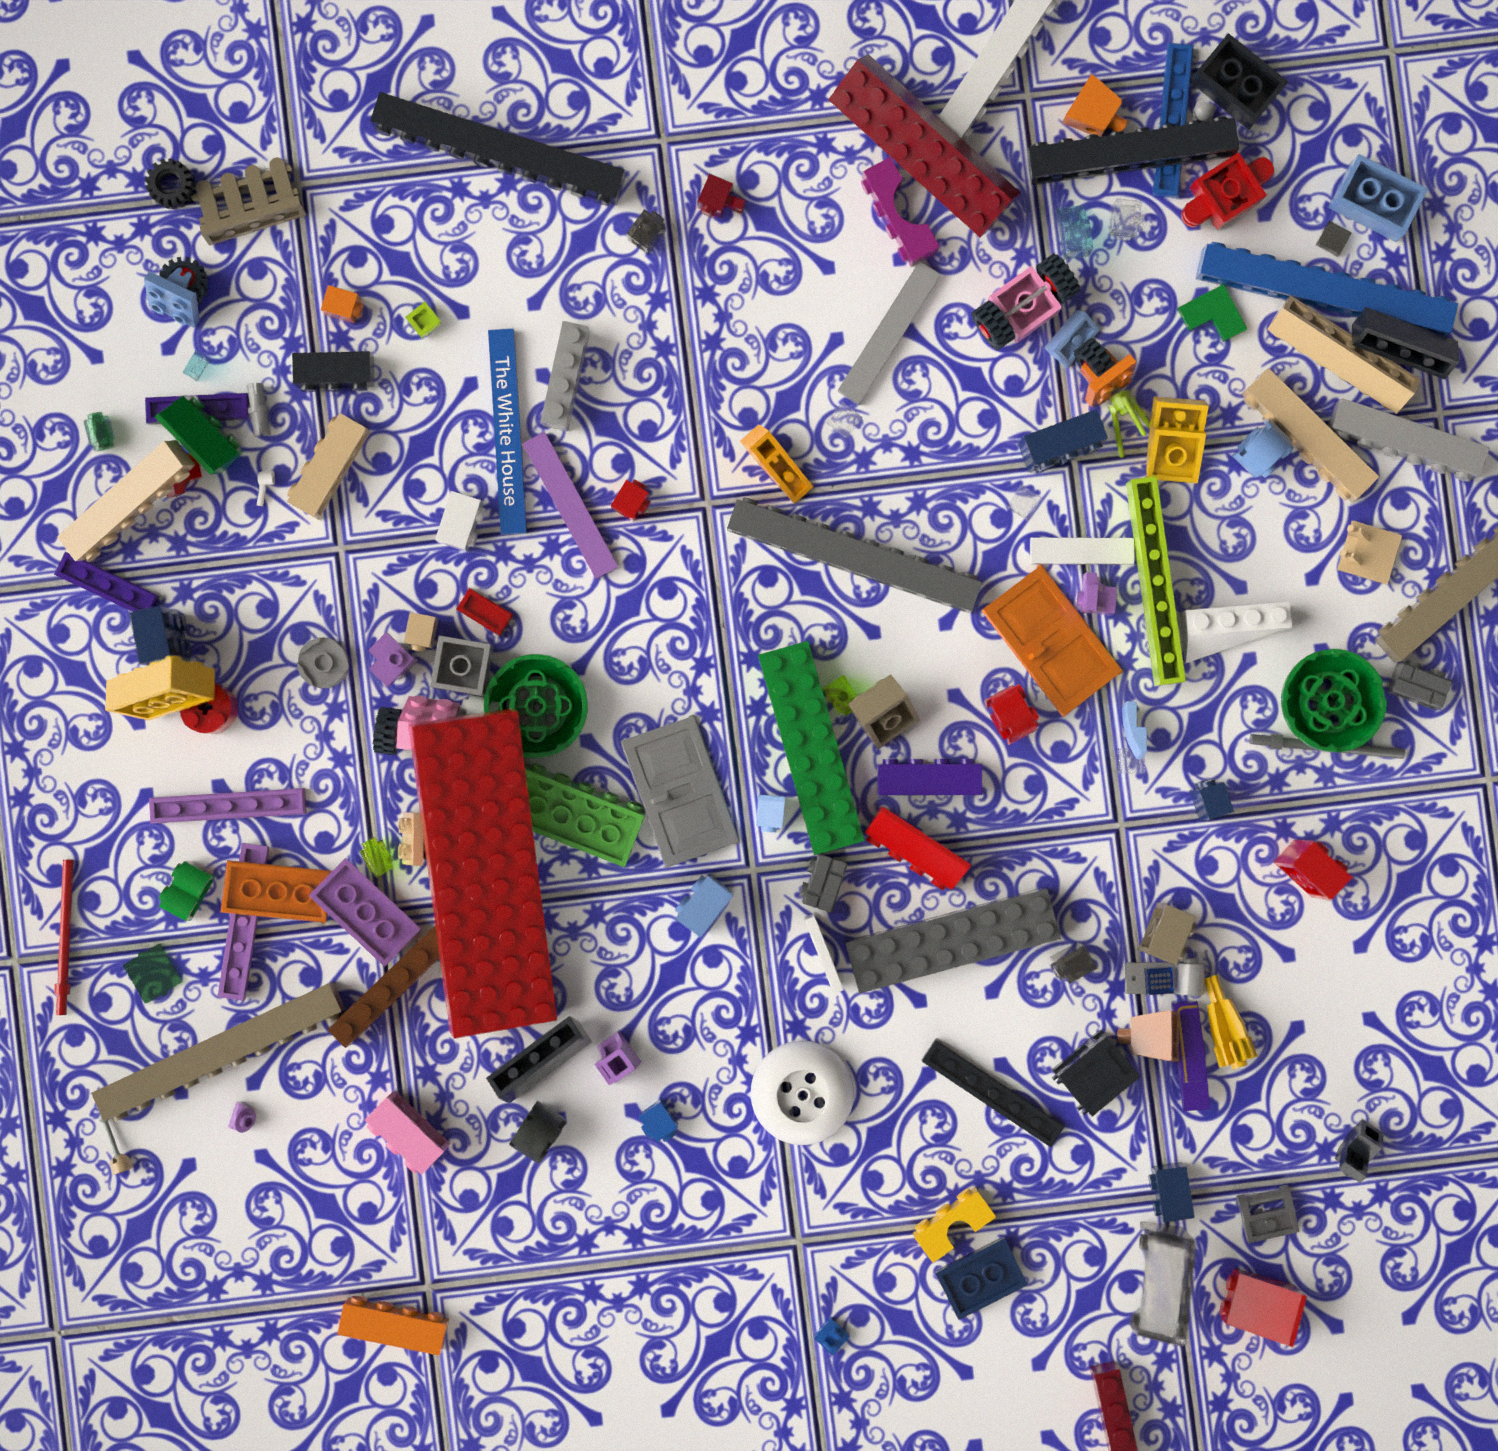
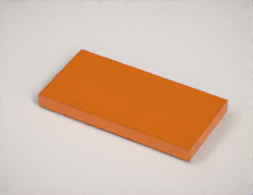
M227 860L221 913L326 923L327 912L309 895L332 871Z

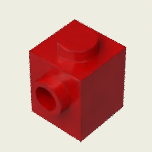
M626 479L611 504L612 510L634 522L639 513L644 514L651 503L648 500L649 492L645 491L647 486L635 479L633 482Z

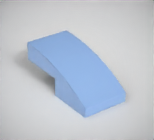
M1126 701L1122 708L1125 735L1136 759H1142L1147 753V727H1137V702Z

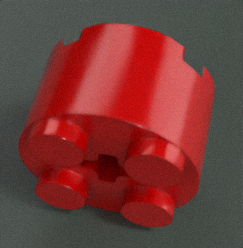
M214 683L213 700L180 710L179 712L184 725L191 730L205 734H218L225 731L235 721L238 714V702L234 694L227 687ZM208 704L213 705L212 710L205 711V706Z
M1020 684L1016 686L1011 685L984 700L987 709L992 707L993 713L990 717L1004 740L1007 739L1008 745L1037 731V727H1039L1037 722L1039 716L1033 706L1028 707L1024 700L1026 694Z

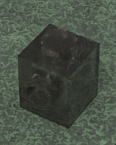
M644 209L626 233L627 240L649 255L666 231L665 223H663L664 218L655 211L649 213Z

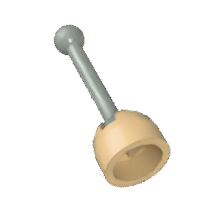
M100 1114L98 1119L104 1125L114 1152V1157L110 1162L113 1175L133 1168L129 1156L119 1153L108 1120L103 1121Z

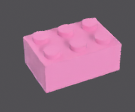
M395 1090L365 1119L368 1123L367 1128L377 1137L379 1135L387 1141V1148L395 1155L399 1153L406 1160V1166L414 1173L419 1172L422 1175L450 1145Z

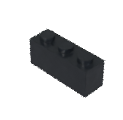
M370 351L292 353L293 385L300 388L301 392H316V388H326V391L339 392L342 391V387H352L353 391H366L367 387H375L374 356Z

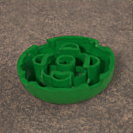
M1342 649L1314 652L1300 660L1285 679L1281 692L1283 717L1291 732L1301 742L1311 748L1329 753L1345 752L1358 748L1376 734L1384 720L1387 699H1385L1382 686L1383 681L1375 668L1367 660L1353 652ZM1324 679L1331 682L1329 690H1325L1321 686ZM1345 694H1350L1352 703L1350 705L1345 704ZM1327 698H1330L1333 701L1332 707L1328 705L1329 701L1327 700ZM1309 700H1313L1317 703V708L1315 711H1311L1309 709ZM1331 715H1335L1339 719L1336 726H1333L1331 720H1329Z
M530 654L509 661L492 677L484 697V713L492 712L490 711V706L493 701V703L500 702L498 711L514 709L518 711V719L523 714H527L530 717L529 724L525 726L519 722L523 757L544 758L565 750L578 738L587 719L588 699L581 679L567 664L548 655ZM524 688L530 692V696L525 700L519 697V691ZM548 688L555 690L556 694L553 699L545 697V691ZM536 702L542 704V709L539 712L533 710V705ZM548 714H553L556 717V722L553 725H548L545 722V717Z

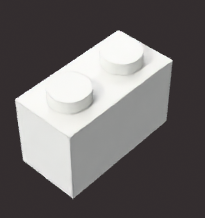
M451 491L435 540L438 543L468 552L469 547H474L478 533L475 532L477 522L481 523L486 510V508H483L484 503L479 499Z

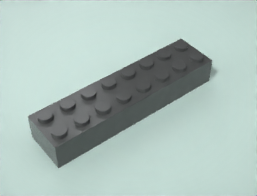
M1042 887L845 941V945L860 994L1061 939L1048 890Z

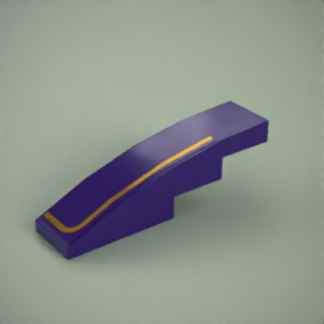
M1198 1001L1171 1003V1010L1179 1012V1062H1177V1073L1181 1089L1182 1110L1184 1112L1210 1110L1206 1059Z

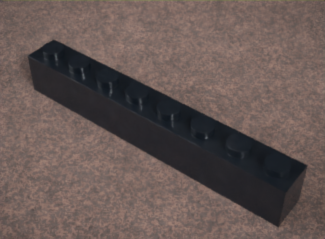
M1222 116L1203 123L1201 120H1194L1181 126L1166 124L1161 126L1160 129L1139 128L1132 133L1116 131L1110 133L1109 136L1088 135L1082 140L1075 141L1072 138H1065L1053 144L1038 142L1033 144L1032 147H1028L1027 159L1031 185L1230 158L1237 154L1239 141L1235 118L1227 119V117Z

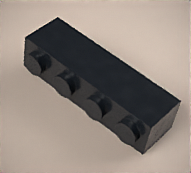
M1365 307L1352 324L1353 346L1428 374L1446 379L1459 363L1458 341Z
M568 1016L486 1077L497 1097L510 1104L589 1045L592 1040L581 1023Z

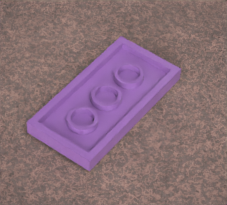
M346 858L309 895L384 967L421 930Z

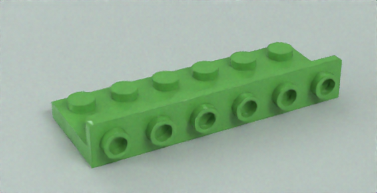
M524 762L533 832L625 868L646 815L643 805L635 801H628V803L618 799V795L609 791L602 793L594 790L595 787L589 783L580 782L579 784L571 781V777L560 772L553 774L546 771L547 768L537 763L530 765Z

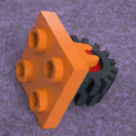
M1090 338L1073 351L1076 357L1075 360L1081 368V373L1090 383L1085 397L1090 407L1096 403L1099 405L1103 404L1112 396L1110 394L1116 388L1121 390L1132 381L1131 377L1134 374L1137 361L1131 354L1118 362L1094 338Z

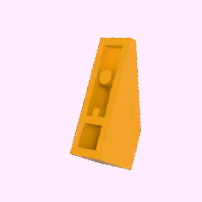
M757 425L740 441L754 460L794 504L813 488L810 481L769 430L761 425Z

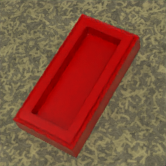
M471 588L468 589L456 608L459 612L500 637L514 616Z

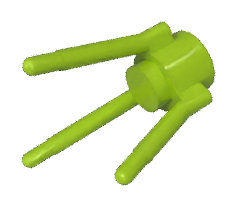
M1124 390L1112 396L1110 400L1113 405L1108 407L1112 415L1120 457L1124 456L1117 413H1120L1121 416L1130 414L1142 436L1146 435V431L1137 414L1148 429H1150V420L1138 405L1135 397L1131 396L1129 390Z

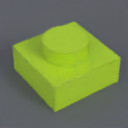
M423 302L405 316L422 339L442 324L426 302Z

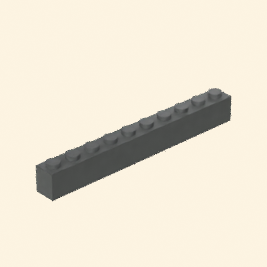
M743 497V500H736L727 526L728 532L969 614L973 611L982 582L977 581L976 575L963 572L962 575L953 573V568L947 565L938 564V567L928 564L929 560L914 555L912 559L903 556L904 551L890 547L889 550L880 548V543L870 539H865L864 542L856 540V535L841 530L839 534L830 531L831 526L820 522H816V525L806 523L807 518L797 514H792L791 517L781 514V509L768 505L767 509L757 506L758 502L750 498Z

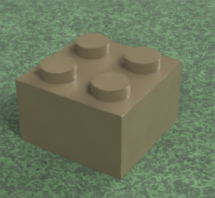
M891 674L879 680L863 694L856 696L848 704L860 726L877 749H880L920 720L908 695Z
M1157 902L1138 950L1177 965L1178 961H1182L1187 951L1185 943L1188 936L1192 937L1195 932L1197 923L1194 920L1196 916Z

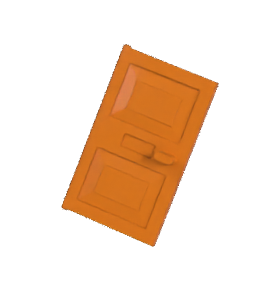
M1039 564L1034 571L981 610L1062 717L1066 716L1115 676L1123 672L1042 564Z

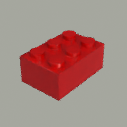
M1293 840L1273 862L1312 898L1332 901L1353 878L1347 873L1349 868L1339 859L1334 861L1328 855L1329 849L1319 841L1315 843L1312 840Z

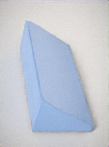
M1076 310L1048 342L1045 350L1068 368L1076 358L1073 351L1090 338L1093 339L1101 329L1086 312Z

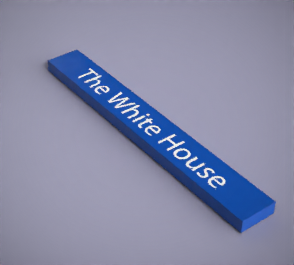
M514 328L488 330L501 535L527 534Z

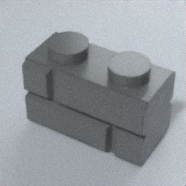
M1406 660V663H1397L1387 688V693L1433 710H1441L1452 684V680L1445 678L1446 673L1431 669L1430 672L1421 669L1422 665L1411 660Z
M817 854L816 858L811 857L807 869L811 876L808 883L803 882L799 897L803 898L802 904L832 913L848 863L821 854Z

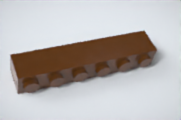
M434 926L327 1029L344 1048H347L358 1039L440 959L436 927Z

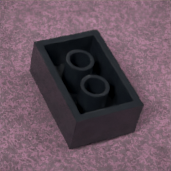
M1228 33L1197 70L1190 83L1245 128L1250 130L1283 90L1288 81Z

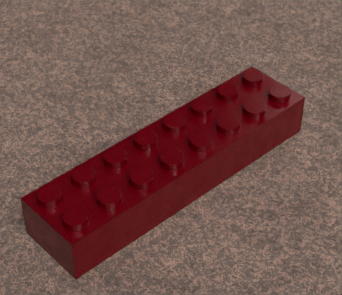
M869 54L857 59L828 99L980 238L992 229L1021 193Z

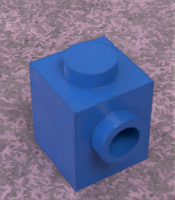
M659 1099L639 1114V1118L644 1124L641 1128L649 1140L654 1138L656 1143L661 1139L666 1142L677 1134L675 1129L678 1128L679 1124L662 1099Z

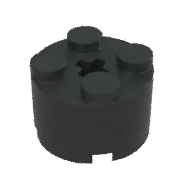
M537 1100L509 1145L532 1161L540 1164L551 1145L555 1143L562 1132L567 1120Z

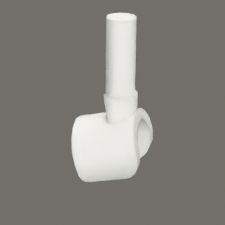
M261 471L258 474V483L260 485L257 499L258 506H263L266 485H274L275 483L274 471Z

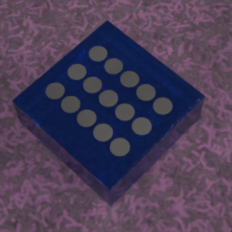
M1172 967L1144 968L1147 995L1174 993Z

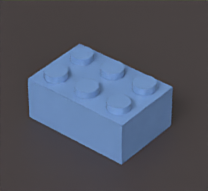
M1358 154L1350 163L1328 208L1397 242L1406 234L1428 188Z
M708 874L706 878L701 875L691 888L694 891L691 898L685 896L675 909L678 913L675 919L700 938L733 897V891L711 874Z

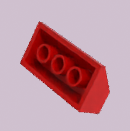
M884 807L878 809L864 831L868 835L866 838L868 842L877 848L882 844L890 850L888 855L898 862L905 859L911 863L909 869L921 877L926 873L933 878L930 883L942 891L946 887L952 890L971 867V864Z

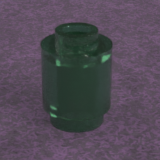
M103 412L88 414V419L84 420L83 423L89 445L93 446L94 451H103L115 447L113 442L115 441V436L109 416H103Z

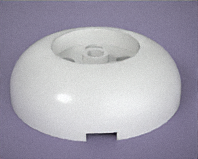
M792 1041L773 1049L759 1063L751 1083V1102L760 1124L775 1138L794 1145H811L833 1136L849 1117L854 1100L852 1077L844 1061L831 1049L812 1041ZM807 1073L815 1074V1082L807 1083L805 1081ZM787 1081L792 1085L789 1092H783L780 1089L783 1082ZM806 1091L808 1093L807 1098L802 1100L801 1097H798V1093ZM817 1097H822L825 1100V1105L821 1108H817L814 1105V1100ZM793 1106H797L801 1110L800 1115L797 1117H793L789 1113L790 1108Z

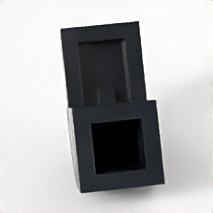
M1362 1119L1348 1133L1337 1150L1335 1160L1340 1162L1339 1169L1346 1176L1361 1183L1367 1178L1369 1161L1382 1150L1384 1133Z

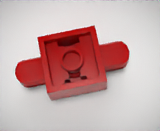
M1238 152L1197 178L1191 185L1190 190L1196 198L1183 207L1181 211L1182 221L1189 227H1197L1210 219L1218 231L1260 204L1267 196L1261 185L1268 182L1273 176V163L1265 157H1260L1247 165Z

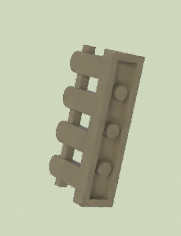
M276 157L269 163L270 171L261 173L257 166L250 165L245 169L246 178L237 181L232 173H225L220 178L221 186L213 188L206 180L199 181L196 185L197 194L192 196L195 203L200 202L203 217L199 218L201 224L199 227L208 245L217 244L306 216L305 207L299 198V191L297 188L293 189L289 178V174L293 173L291 165L286 166L281 158ZM273 179L277 194L268 196L264 182ZM249 187L252 202L244 204L240 189ZM224 195L228 209L219 212L215 197Z

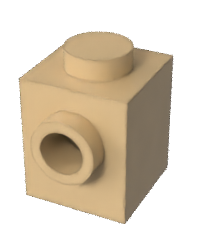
M410 612L404 643L411 645L410 650L425 653L426 648L433 649L439 619L433 616Z

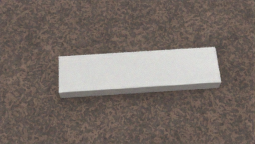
M1030 538V564L1133 565L1134 538Z

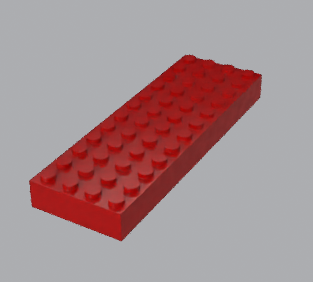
M506 709L408 723L449 1031L453 1039L557 1021L518 711Z

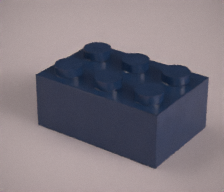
M1098 409L1027 434L1019 441L1018 447L1028 473L1035 470L1036 474L1051 469V466L1058 461L1060 465H1064L1074 461L1080 453L1088 456L1098 452L1103 447L1102 444L1108 439Z
M162 606L129 612L139 664L149 666L151 662L166 660L168 656H179L182 658V661L190 662L189 656H192V648L190 642L186 641L184 631L187 630V623L184 615Z

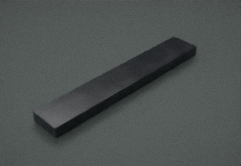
M934 1039L921 1059L923 1063L1050 1148L1065 1127V1125L936 1039Z

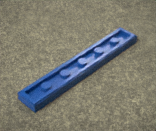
M1168 43L1159 129L1166 124L1186 125L1194 45ZM1182 164L1154 169L1152 196L1176 199L1179 197Z

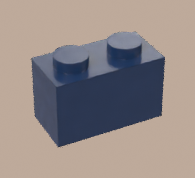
M1206 779L1195 783L1196 788L1189 790L1199 820H1212L1234 812L1224 782Z
M1182 1162L1151 1166L1152 1174L1148 1175L1150 1189L1155 1190L1156 1200H1152L1155 1216H1159L1163 1223L1195 1218L1187 1166Z

